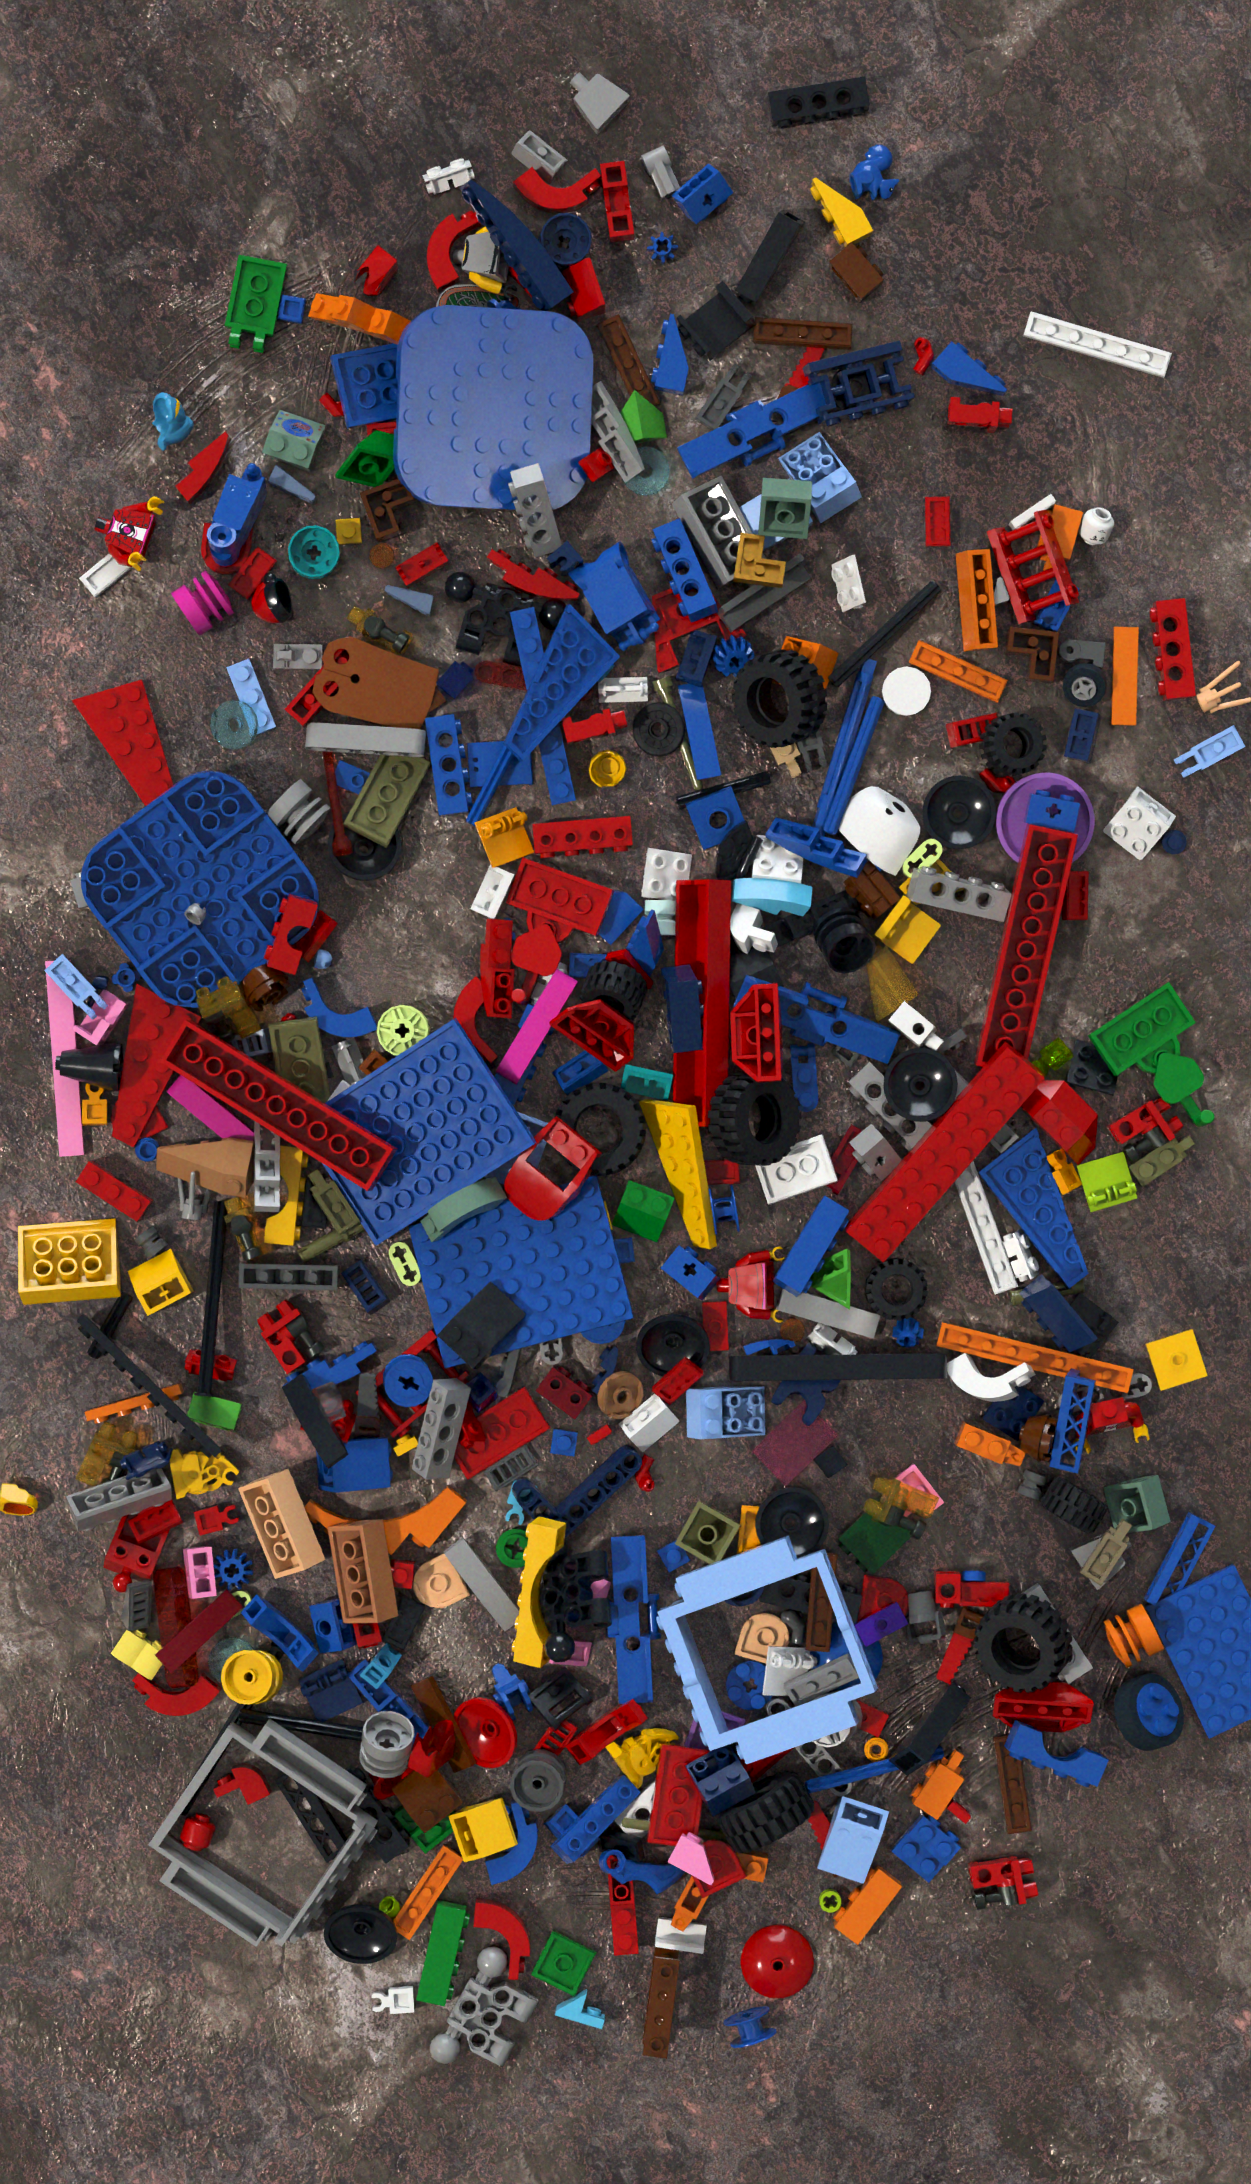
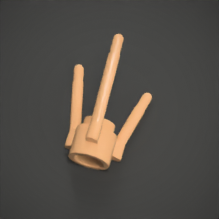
M1236 661L1207 686L1199 689L1200 693L1196 695V698L1204 713L1207 711L1213 713L1217 710L1251 702V698H1245L1218 704L1221 702V696L1241 687L1240 682L1219 692L1215 689L1210 690L1241 664L1240 661Z

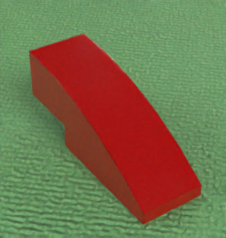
M226 432L188 462L194 471L175 486L189 504L202 494L218 472L231 440Z

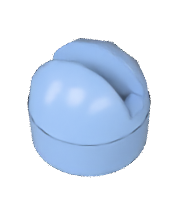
M319 949L315 954L313 967L319 969L328 968L333 959L331 954L326 950Z

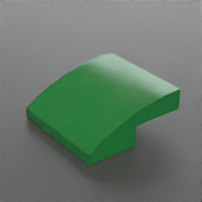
M403 1805L394 1811V1816L405 1827L410 1837L425 1854L454 1832L448 1816L454 1813L455 1810L426 1833L410 1817Z

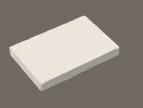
M822 1134L791 1146L789 1154L777 1163L767 1166L755 1165L768 1205L838 1182Z

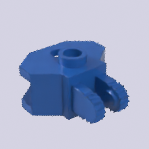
M495 1664L492 1668L493 1678L496 1682V1685H494L496 1694L493 1695L495 1702L503 1707L512 1721L516 1720L513 1707L520 1703H523L528 1712L533 1711L532 1702L527 1694L530 1691L523 1679L519 1680L516 1674L511 1676L504 1664Z

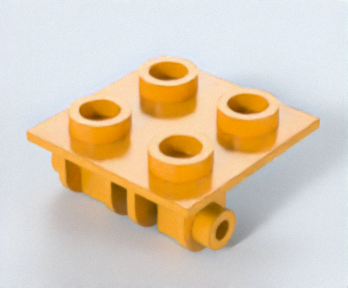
M517 807L474 823L492 868L534 853L524 827L527 815L525 812L518 811Z

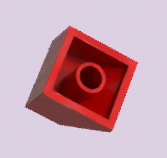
M590 257L562 271L563 277L573 290V293L569 295L571 301L567 302L571 317L576 315L579 322L606 313L605 301Z

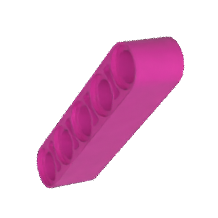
M556 969L496 1070L497 1074L517 1085L552 1027L549 1022L559 1015L577 985V980Z
M182 1075L167 1090L170 1096L221 1138L232 1137L254 1141V1131L203 1088Z

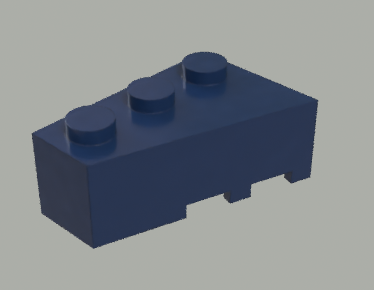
M690 965L660 968L661 976L665 979L666 991H663L667 1002L666 1019L669 1043L673 1053L703 1050L701 1018H704L703 1003H699V995L703 994L701 980H697Z

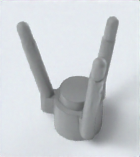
M191 1172L189 1198H186V1200L183 1180L178 1178L180 1211H182V1218L201 1220L202 1213H207V1204L212 1190H206L203 1202L200 1204L201 1199L194 1198L195 1172Z

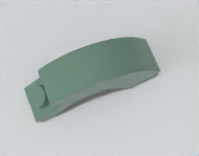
M488 1178L462 1188L430 1208L428 1210L429 1214L420 1222L431 1242L439 1241L462 1221L479 1213L495 1209L507 1197L497 1178Z

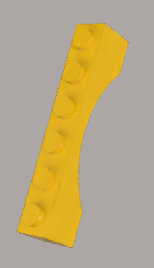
M539 1516L527 1526L526 1537H528V1543L523 1553L525 1568L520 1577L522 1592L519 1594L517 1601L520 1609L519 1615L515 1620L517 1633L512 1644L514 1662L541 1668L550 1660L544 1650L545 1640L550 1633L546 1628L541 1613L539 1601L540 1584L547 1564L554 1554L564 1546L565 1522Z

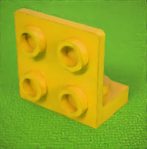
M903 895L873 936L913 964L941 925Z

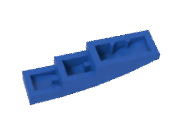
M689 683L678 685L697 781L721 776L703 684L702 687Z
M775 817L765 834L767 839L798 856L858 878L867 862V854L844 848L843 841L821 836L820 829Z
M364 1659L349 1673L348 1677L378 1712L393 1711L402 1714L414 1726V1741L417 1732L419 1737L423 1739L429 1727L385 1679L375 1689L360 1676L369 1664V1661Z

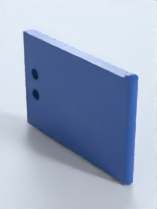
M504 741L467 743L470 787H483L504 746ZM531 753L523 761H519L513 756L498 786L533 785Z

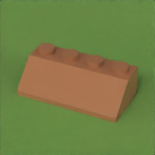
M383 1519L362 1520L328 1526L343 1623H379L397 1617L398 1610Z

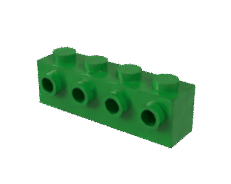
M438 1900L416 1998L417 2001L445 2007L446 1999H452L454 1985H450L451 1976H457L460 1962L455 1961L457 1952H462L465 1938L460 1936L462 1928L467 1929L470 1914L466 1913L467 1906Z

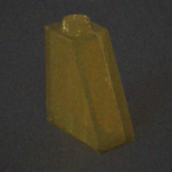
M877 945L873 957L865 965L873 1016L876 1022L897 1010L904 1001L907 1003L919 995L888 947L884 946L881 948L880 945Z

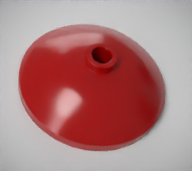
M476 1697L466 1700L456 1709L453 1717L477 1765L485 1768H497L507 1763L513 1757L517 1748L516 1728L509 1714L499 1704L487 1698Z
M775 1924L760 1928L747 1939L742 1949L741 1970L743 1976L754 1991L765 1997L786 1998L796 1994L808 1983L813 1972L814 1957L809 1942L799 1931L786 1925ZM776 1961H780L782 1963V1967L780 1969H776L773 1967V1964Z

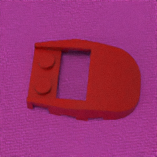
M557 1116L534 1136L537 1143L519 1154L507 1174L504 1184L505 1192L510 1202L529 1218L539 1221L556 1217L572 1199L578 1196L584 1182L592 1172L591 1167L595 1159L599 1158L602 1154ZM542 1139L580 1169L564 1191L527 1161Z

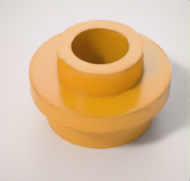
M878 1737L870 1738L864 1746L866 1757L873 1762L884 1760L889 1752L886 1741ZM874 1745H879L881 1747L879 1753L872 1752V1747Z

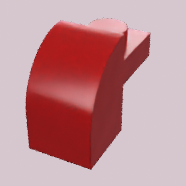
M246 1763L234 1765L231 1769L234 1776L231 1777L228 1774L217 1780L218 1784L213 1788L217 1798L240 1788L248 1805L270 1795L272 1792L263 1772L256 1766Z

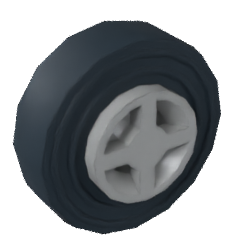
M1081 663L1067 671L1062 687L1065 697L1076 706L1089 707L1101 701L1106 693L1107 681L1105 674L1100 668L1093 664Z

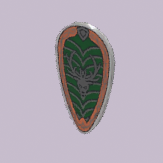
M464 284L454 285L445 289L440 294L436 307L443 305L487 307V301L495 299L498 303L507 300L504 298L503 293L495 294L480 288L478 285ZM506 291L507 295L515 298V300L510 302L518 308L520 306L519 297Z

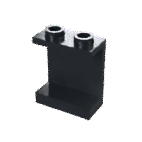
M723 281L715 286L717 295L688 318L684 319L681 315L677 317L680 325L678 331L685 339L690 338L694 342L692 347L700 357L705 355L709 361L756 325L751 313Z

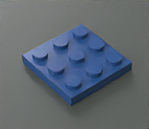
M393 343L331 355V364L347 429L397 419L398 379H396V360L398 345Z

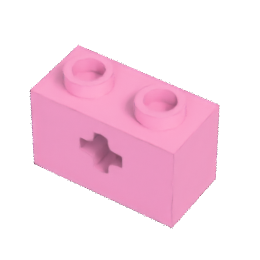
M202 1546L183 1549L188 1598L217 1596L212 1547Z

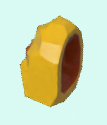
M1 1484L0 1511L5 1514L18 1516L31 1515L37 1511L38 1501L34 1495L29 1494L25 1489L18 1487L16 1484Z

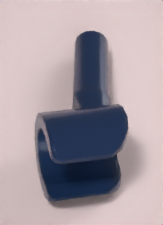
M99 975L93 980L92 986L96 989L95 992L97 994L99 989H107V976ZM92 996L89 997L87 1005L91 1008L95 1001Z

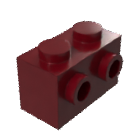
M561 1365L558 1368L552 1366L535 1391L573 1419H576L593 1395L589 1392L591 1387L581 1380L575 1382L570 1378L571 1373Z

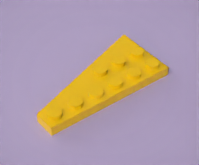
M651 1099L639 1101L693 1246L706 1249L716 1247L717 1243L696 1106Z

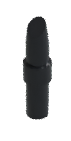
M754 836L747 852L743 855L736 874L737 879L744 878L750 866L753 865L763 839Z

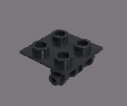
M1076 1039L1069 1072H1067L1065 1078L1066 1083L1114 1096L1118 1075H1113L1094 1044Z
M1079 1293L1070 1306L1098 1339L1075 1351L1083 1357L1091 1359L1119 1322L1082 1293Z

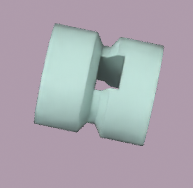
M645 900V915L648 916L651 909L655 910L661 936H675L676 922L672 920V917L676 915V901Z

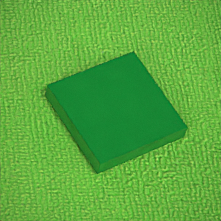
M552 1930L531 1975L575 1997L596 1955V1951Z

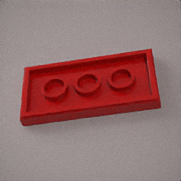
M524 1386L476 1416L485 1441H474L473 1447L465 1449L464 1446H461L458 1439L454 1459L468 1480L551 1427Z
M661 1744L647 1836L648 1843L676 1846L682 1833L687 1835L690 1832L698 1836L703 1800L685 1765L709 1753L710 1750Z

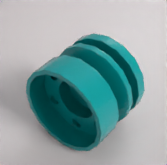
M318 525L306 526L298 530L290 540L288 546L289 561L293 569L302 577L322 579L330 575L337 567L340 558L339 544L335 536L328 529ZM313 547H317V551L321 552V556H316V560H312L311 555L307 554V551H312Z

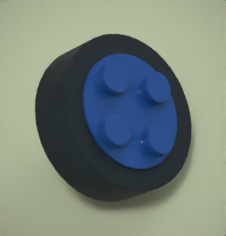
M1144 1674L1125 1681L1119 1687L1114 1702L1115 1718L1122 1735L1132 1746L1139 1750L1152 1751L1169 1746L1179 1738L1184 1724L1183 1706L1178 1693L1165 1678L1157 1674Z

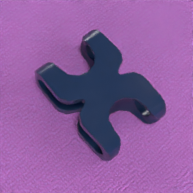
M808 1343L799 1355H814L816 1347ZM841 1380L782 1381L773 1394L771 1402L775 1405H780L789 1395L797 1394L802 1396L807 1405L802 1416V1422L810 1426L825 1406V1397L822 1393L833 1392Z

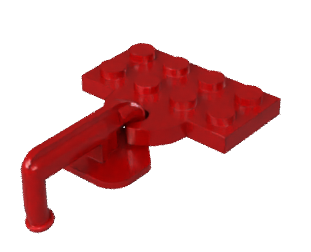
M522 857L506 900V904L528 912L526 921L529 932L517 937L511 952L512 962L517 967L528 970L522 988L515 989L511 993V999L521 1006H526L530 1001L539 975L550 976L554 974L562 957V951L558 943L568 939L574 929L598 937L614 894L613 889Z

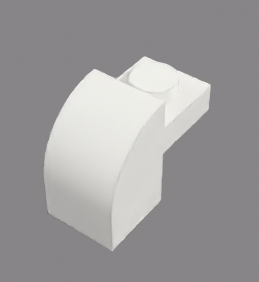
M737 903L730 920V930L736 946L746 954L749 953L751 946L761 952L767 950L774 953L778 945L775 933L760 929L763 923L760 910Z

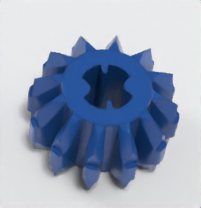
M733 635L730 636L729 640L721 638L722 644L715 645L714 649L716 652L712 653L716 669L719 672L722 671L726 677L731 673L736 677L739 670L744 667V664L754 659L755 654L751 643L748 640L745 641L741 635L736 639Z
M235 1548L231 1556L228 1549L223 1551L225 1558L217 1555L215 1558L220 1563L213 1564L214 1570H219V1572L214 1574L215 1579L222 1578L218 1584L220 1587L225 1582H228L227 1589L232 1590L233 1583H235L236 1588L239 1590L242 1588L241 1581L246 1584L250 1582L246 1575H253L254 1570L246 1567L252 1565L253 1561L248 1560L244 1562L243 1559L247 1556L246 1552L238 1557V1549ZM231 1564H235V1568H239V1571H236L234 1575L229 1574L230 1570L227 1571Z

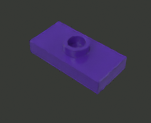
M894 1602L857 1622L854 1626L863 1645L867 1647L908 1625V1622L898 1602Z

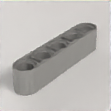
M307 723L305 749L324 752L424 757L426 731L412 728Z
M781 1696L771 1697L766 1704L768 1716L774 1715L771 1711V1706L774 1703L783 1704V1711L792 1708L786 1699ZM802 1745L795 1747L819 1777L844 1771L843 1767L826 1747L816 1745L812 1751H805ZM822 1759H828L831 1761V1767L827 1770H821L818 1768V1763ZM852 1783L846 1784L842 1789L836 1787L829 1789L837 1796H845L851 1791Z

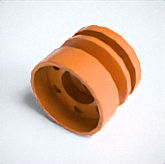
M1141 1603L1126 1610L1129 1619L1127 1623H1124L1119 1615L1114 1616L1118 1624L1116 1628H1114L1109 1619L1103 1621L1106 1637L1116 1657L1124 1663L1126 1668L1132 1666L1128 1656L1131 1653L1137 1662L1141 1661L1138 1651L1141 1648L1150 1657L1164 1650L1162 1642Z

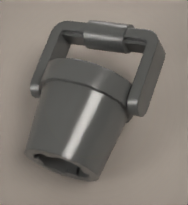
M932 1590L908 1594L909 1615L905 1618L908 1622L906 1627L909 1641L911 1643L920 1642L923 1645L935 1643L937 1639L944 1638L946 1631L943 1614L941 1611H937ZM936 1620L938 1634L930 1633L916 1637L914 1623Z

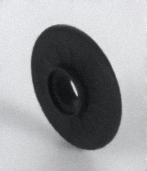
M661 702L651 703L637 713L633 722V736L637 745L647 754L666 756L674 752L683 741L685 734L684 721L680 713L671 705ZM657 722L663 724L665 728L662 736H656L653 733V726Z

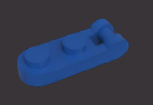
M807 1043V1046L792 1044L790 1045L792 1084L793 1090L796 1093L794 1097L799 1100L800 1106H798V1109L802 1112H809L815 1109L818 1104L815 1043ZM798 1056H808V1063L799 1064Z

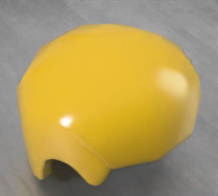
M613 750L598 752L591 758L588 768L591 780L601 788L617 785L624 778L627 769L624 758Z

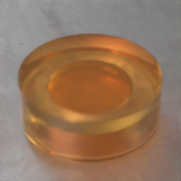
M376 544L370 550V561L375 567L385 569L393 563L394 552L387 544Z
M789 1318L782 1323L780 1333L783 1339L796 1343L803 1338L805 1328L800 1320Z

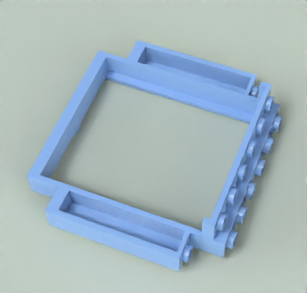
M788 1535L687 1572L676 1578L675 1589L678 1596L683 1597V1599L661 1608L657 1612L659 1616H656L659 1628L665 1631L667 1650L674 1655L676 1660L674 1662L675 1671L682 1678L685 1697L692 1702L693 1709H691L695 1722H699L702 1732H700L702 1742L705 1746L708 1745L710 1751L738 1742L739 1745H736L737 1753L740 1759H744L745 1763L749 1764L858 1724L859 1719L852 1700L874 1693L878 1686L825 1549L797 1559ZM817 1567L861 1683L728 1730L685 1615Z

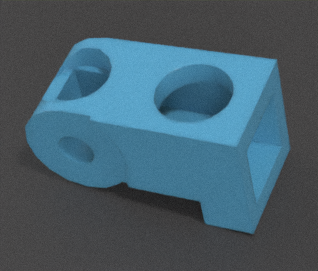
M386 1642L360 1676L377 1689L390 1675L402 1654L395 1651Z

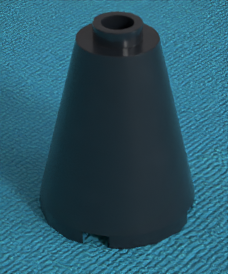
M111 1043L62 1051L61 1056H56L55 1070H60V1076L113 1092L119 1091L122 1076L123 1044Z

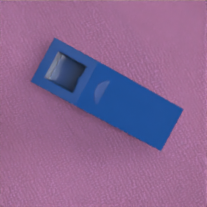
M670 314L669 320L664 319L661 334L665 335L664 344L658 345L656 358L660 359L659 368L653 369L651 382L655 383V390L683 396L689 367L674 314Z
M951 341L931 365V368L949 384L1003 396L1007 391L1004 387L1006 383L997 375L991 376L986 371V365L979 359L974 361L967 355L969 351L960 343L954 344Z
M651 909L647 917L642 915L626 947L649 977L664 951L655 910Z

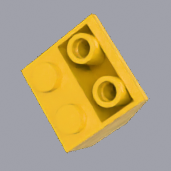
M172 1249L128 1271L135 1293L147 1316L194 1292Z
M503 1798L467 1806L448 1816L464 1862L484 1858L518 1845Z

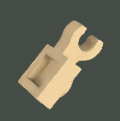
M795 743L782 748L769 747L778 766L785 763L792 778L801 775L802 772L795 761V758L801 754Z

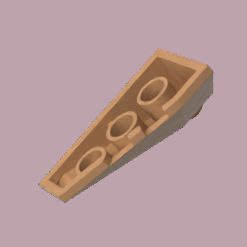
M229 1137L222 1138L221 1141L216 1142L206 1140L201 1141L200 1144L193 1145L183 1143L161 1146L157 1148L156 1170L190 1182L191 1172H195L196 1185L220 1194L246 1198L253 1183L254 1141Z

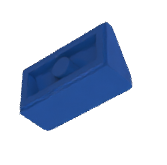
M585 1050L554 1070L552 1074L566 1095H569L575 1089L587 1085L605 1074L608 1068Z

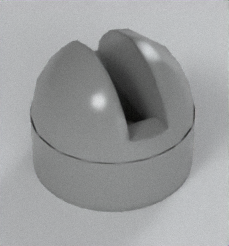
M199 903L192 904L184 912L186 918L195 925H200L206 917V908L201 909Z

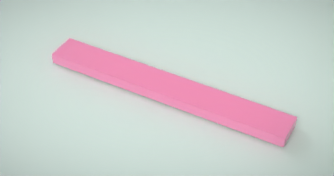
M45 961L46 968L54 961ZM46 973L59 1157L85 1155L80 1081L60 1076V1070H55L56 1056H61L62 1051L77 1049L76 1032L72 1030L75 1025L74 1002Z

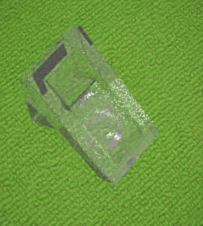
M333 1381L312 1389L314 1395L320 1400L327 1416L332 1421L346 1416L342 1393Z

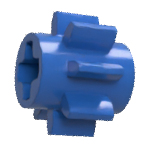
M663 232L660 233V237L657 239L651 236L650 240L653 246H648L647 251L654 253L652 261L658 258L661 260L662 265H664L665 259L668 257L674 260L671 250H677L678 245L671 244L673 236L671 235L669 238L664 237ZM658 244L660 246L666 244L667 252L664 250L658 252Z
M905 1318L897 1321V1326L893 1327L892 1337L897 1338L896 1343L900 1346L911 1348L919 1345V1339H923L924 1329L919 1328L920 1322H917L916 1319Z

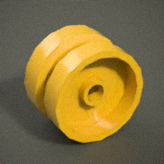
M243 1650L234 1653L226 1660L222 1668L221 1682L225 1693L235 1702L249 1705L261 1704L270 1701L278 1694L283 1682V1671L279 1661L267 1651Z

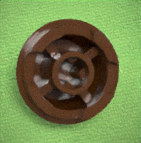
M267 964L253 968L242 981L247 1004L252 1005L255 1011H263V1006L271 1002L274 1006L288 995L286 989L291 986L288 981V975L280 970L267 967Z
M1051 1414L1030 1416L1025 1426L1023 1425L1020 1430L1021 1450L1038 1462H1041V1460L1050 1462L1052 1454L1049 1453L1053 1449L1058 1419L1053 1418Z

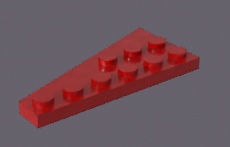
M142 679L72 700L145 806L174 785Z
M137 983L112 1137L135 1148L174 1073V1070L160 1062L161 1058L184 1020H192L199 1025L202 1019L201 1016L181 1006H175L164 1001L157 994Z

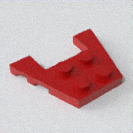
M671 588L652 596V605L661 619L656 622L659 625V630L654 632L658 674L679 666L670 641L694 630L717 622L723 639L729 640L731 635L735 639L740 635L743 638L747 637L741 627L730 633L717 613L691 623L688 615L683 617L678 603L682 602L679 594L674 596ZM691 589L686 595L695 596L698 590ZM714 597V600H715L716 605H717V609L719 610L720 607H721V605H720V603L717 601V599Z

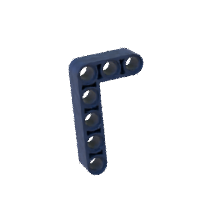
M631 1445L620 1447L556 1507L528 1479L516 1481L513 1484L512 1493L518 1504L534 1520L540 1516L565 1522L566 1538L641 1468L642 1459ZM634 1455L631 1462L624 1463V1459L627 1456ZM610 1472H616L614 1478L610 1480L606 1479V1476ZM598 1489L596 1495L588 1496L590 1490ZM523 1490H530L527 1496L520 1497V1493ZM546 1506L544 1512L536 1513L538 1507ZM573 1506H580L577 1512L570 1513Z

